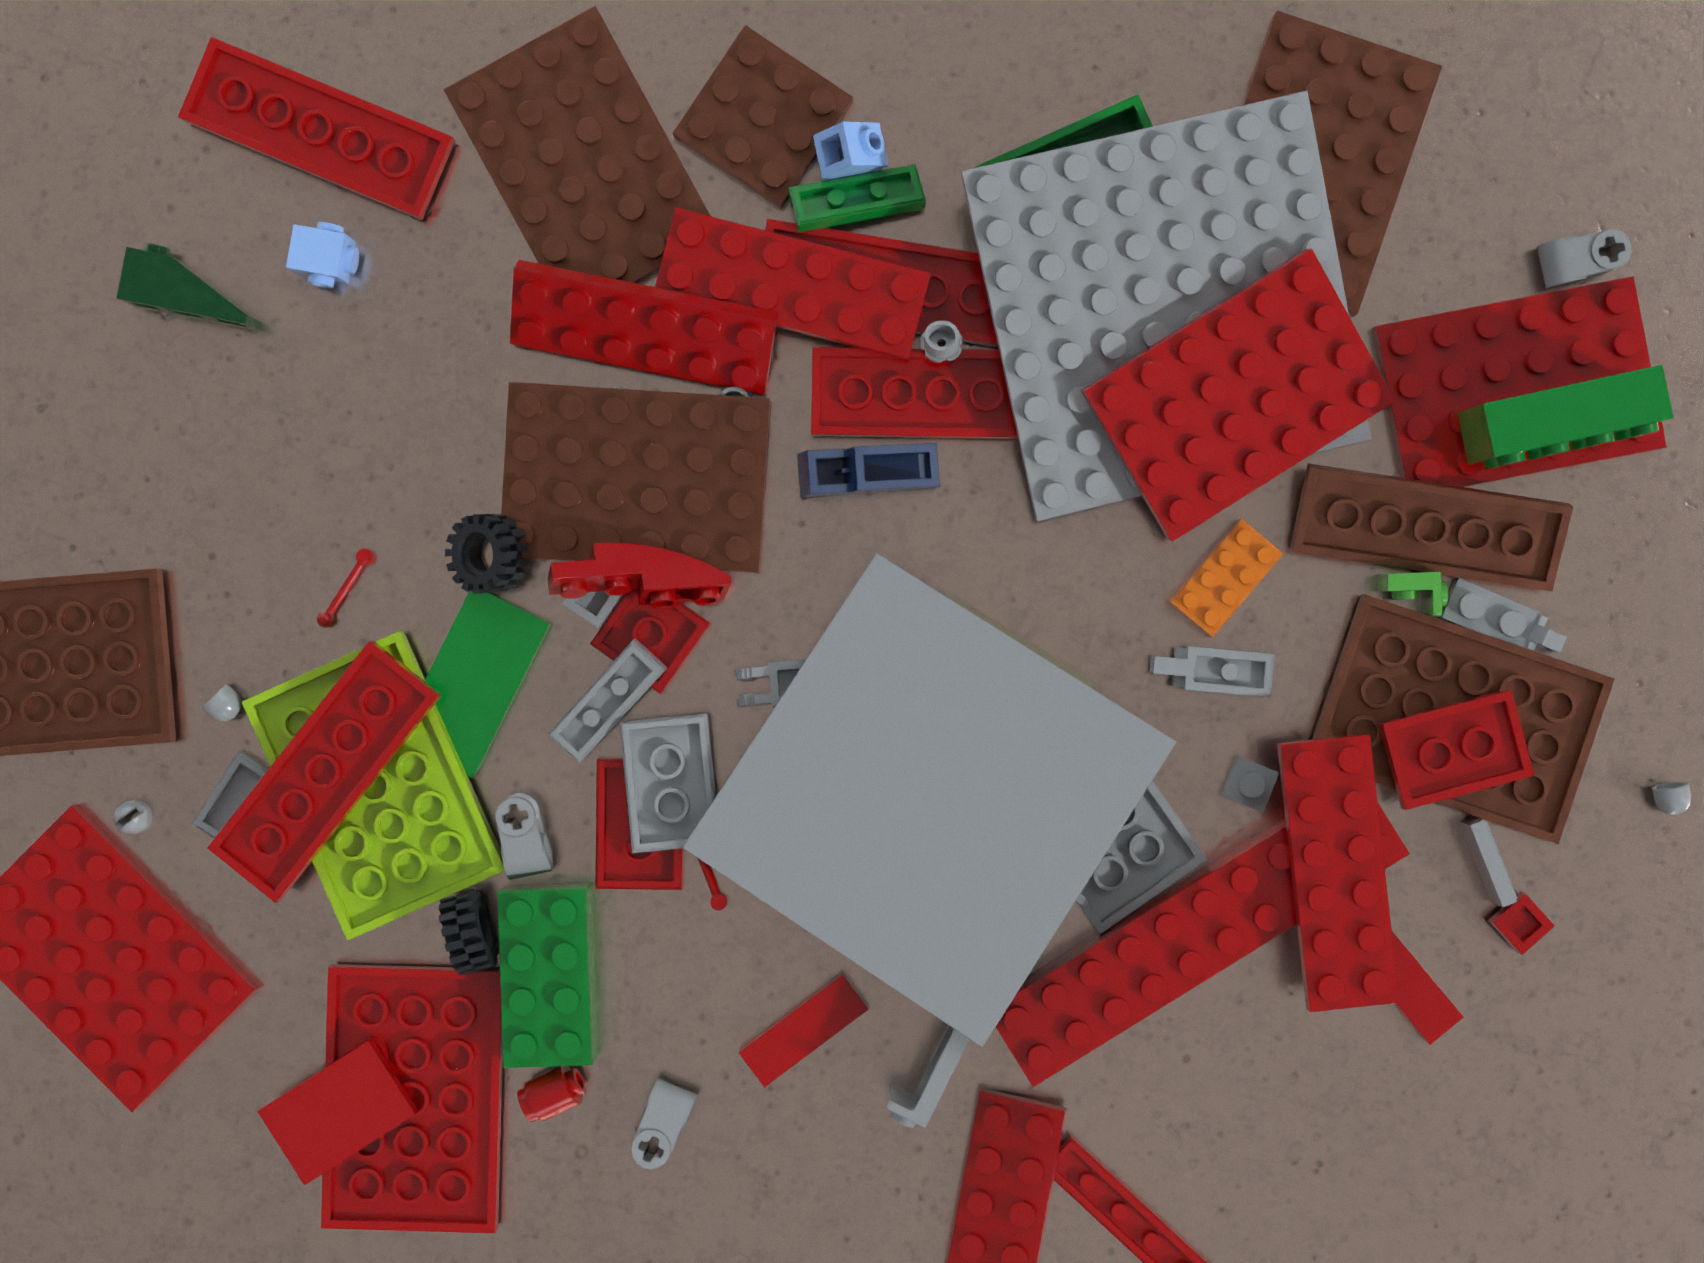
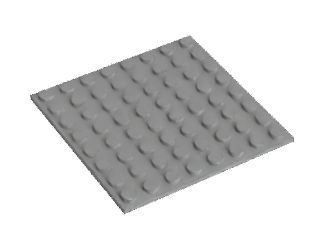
M1308 90L961 171L1036 521L1142 496L1082 394L1081 390L1305 249H1312L1349 315ZM1367 419L1315 453L1371 440L1369 420Z
M876 553L683 848L983 1047L1173 749L1176 741Z

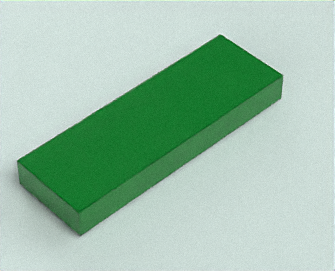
M916 164L788 187V197L798 233L925 209L926 205Z

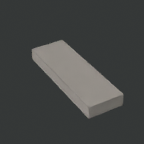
M635 638L552 728L548 735L578 763H581L664 673L667 667Z

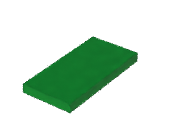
M473 591L468 592L425 679L426 683L442 695L436 702L437 709L467 776L472 779L476 778L552 623L493 593L474 594Z

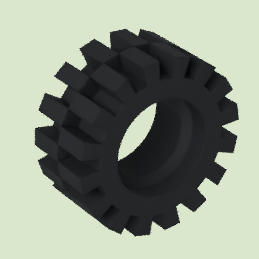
M473 514L472 516L461 518L462 523L454 524L452 529L457 534H448L446 542L452 544V549H445V557L452 556V562L446 564L448 571L457 572L452 579L456 584L463 583L461 589L466 592L473 591L474 594L503 592L517 585L515 579L523 578L525 572L520 569V566H528L529 558L522 557V551H528L529 547L528 543H520L519 539L524 537L525 534L522 529H514L518 524L516 521L506 519L507 516L503 514ZM485 538L489 540L493 550V560L489 570L484 566L481 558V546Z
M475 889L441 899V904H439V911L441 913L439 915V922L443 927L441 933L442 937H445L446 943L444 945L446 952L449 951L450 953L449 960L451 964H454V970L457 973L459 972V975H465L496 966V963H498V948L495 945L497 938L493 933L494 925L493 921H490V911L488 907H485V899L483 896L481 897V892Z

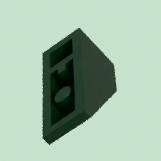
M143 243L142 250L126 247L116 299L133 306L258 330L260 321L185 263L170 256L171 249L150 243Z

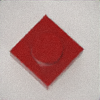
M1520 891L1516 895L1518 898L1516 903L1502 907L1488 921L1517 953L1523 955L1555 926L1529 896Z

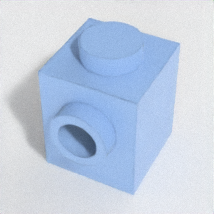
M843 121L813 135L822 179H836L878 171L889 166L880 123Z
M318 222L317 228L293 224L286 268L297 275L308 277L307 283L315 286L333 288L334 282L349 284L350 273L354 274L358 268L359 249L355 247L356 241L343 233L344 227L327 222Z

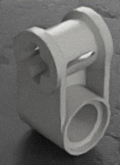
M1606 230L1580 237L1570 236L1537 245L1546 289L1603 275L1623 266L1629 260L1632 253V244L1629 238L1621 231ZM1599 248L1610 249L1611 257H1600Z
M524 792L508 796L498 806L495 813L501 842L502 860L508 879L514 880L553 871L551 848L544 831L537 800ZM514 804H517L519 811L526 810L528 813L521 824H519L517 818H509L508 813L514 808Z
M657 1078L642 1115L644 1116L632 1143V1157L638 1165L651 1170L659 1168L666 1163L676 1145L680 1132L685 1128L697 1099V1094ZM652 1136L659 1139V1149L655 1154L648 1152L649 1144L647 1142H649Z

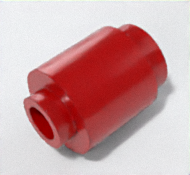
M558 1066L526 1081L525 1087L518 1090L517 1097L523 1114L530 1122L538 1119L544 1122L582 1104V1094L586 1092V1086L582 1075L576 1068L571 1070L569 1066Z

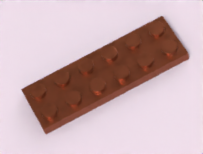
M1308 463L1290 549L1292 552L1422 572H1441L1442 575L1553 591L1573 506L1565 502Z

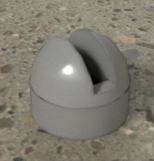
M226 683L204 705L202 710L215 720L230 721L240 712L241 699L236 691Z
M1667 782L1652 787L1656 806L1664 813L1679 815L1690 806L1691 792L1688 782Z
M139 799L122 802L114 811L113 816L116 828L128 835L144 832L150 827L153 820L150 806ZM137 809L140 815L125 824L123 818Z

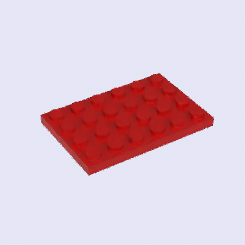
M1312 249L1303 250L1081 390L1167 539L1172 542L1396 402Z
M1634 276L1393 322L1372 328L1380 373L1396 402L1387 407L1401 478L1466 487L1667 448L1662 422H1658V432L1571 451L1570 447V451L1528 460L1527 453L1524 452L1526 458L1524 461L1485 470L1483 461L1468 465L1457 415L1459 412L1488 402L1651 367Z
M78 804L70 806L0 876V980L131 1113L138 1109L259 988Z
M332 964L328 966L325 1067L372 1038L419 1112L322 1174L321 1228L495 1234L498 1230L503 1066L500 969L487 968L459 975V972L457 973L454 967Z

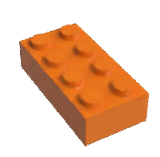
M1239 519L1167 603L1207 637H1214L1282 557L1283 553L1247 522Z

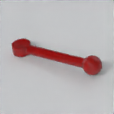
M363 548L357 552V563L326 611L318 614L317 623L319 626L328 628L333 624L335 611L364 566H369L374 562L375 556L371 550Z
M697 858L712 894L710 904L715 910H723L727 906V896L719 891L710 866Z

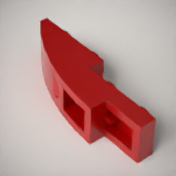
M593 543L589 560L551 562L547 578L549 595L561 594L563 598L575 599L587 595L588 592L605 591L607 595L618 596L627 594L632 589H637L638 604H651V607L655 609L670 608L675 606L677 602L694 601L699 606L713 605L718 603L720 599L725 598L731 585L729 574L696 558L663 548L628 543Z

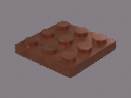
M745 25L673 131V136L782 209L789 198L788 187L799 184L817 157L813 135L838 124L852 105L853 97Z

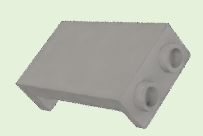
M948 1025L917 1090L910 1092L891 1082L887 1090L885 1106L888 1110L892 1111L890 1117L910 1128H914L915 1124L926 1128L970 1039Z

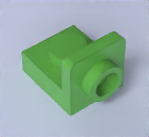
M1441 572L1377 574L1378 592L1391 591L1392 600L1419 599V590H1421L1422 613L1428 616H1442V607H1445L1448 602V587L1446 581L1441 580Z

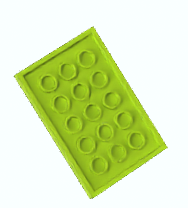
M398 631L376 641V643L425 681L404 631ZM364 647L242 701L270 767ZM436 704L312 860L347 941L505 871L500 847Z

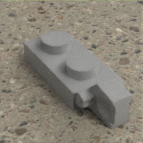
M1461 578L1454 579L1448 593L1447 605L1442 607V616H1438L1443 621L1532 651L1537 646L1551 653H1554V651L1560 653L1567 639L1566 636L1545 628L1548 618L1540 615L1538 611Z
M1185 646V648L1175 647L1174 658L1150 656L1149 673L1172 675L1171 686L1181 687L1184 690L1271 698L1275 654Z

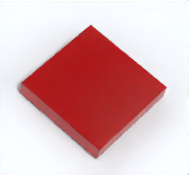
M632 589L622 597L590 642V645L614 661L632 640L636 638L667 667L664 673L651 686L653 690L662 694L712 623L682 602H677L675 606L665 609L652 608L651 604L639 605L637 589Z

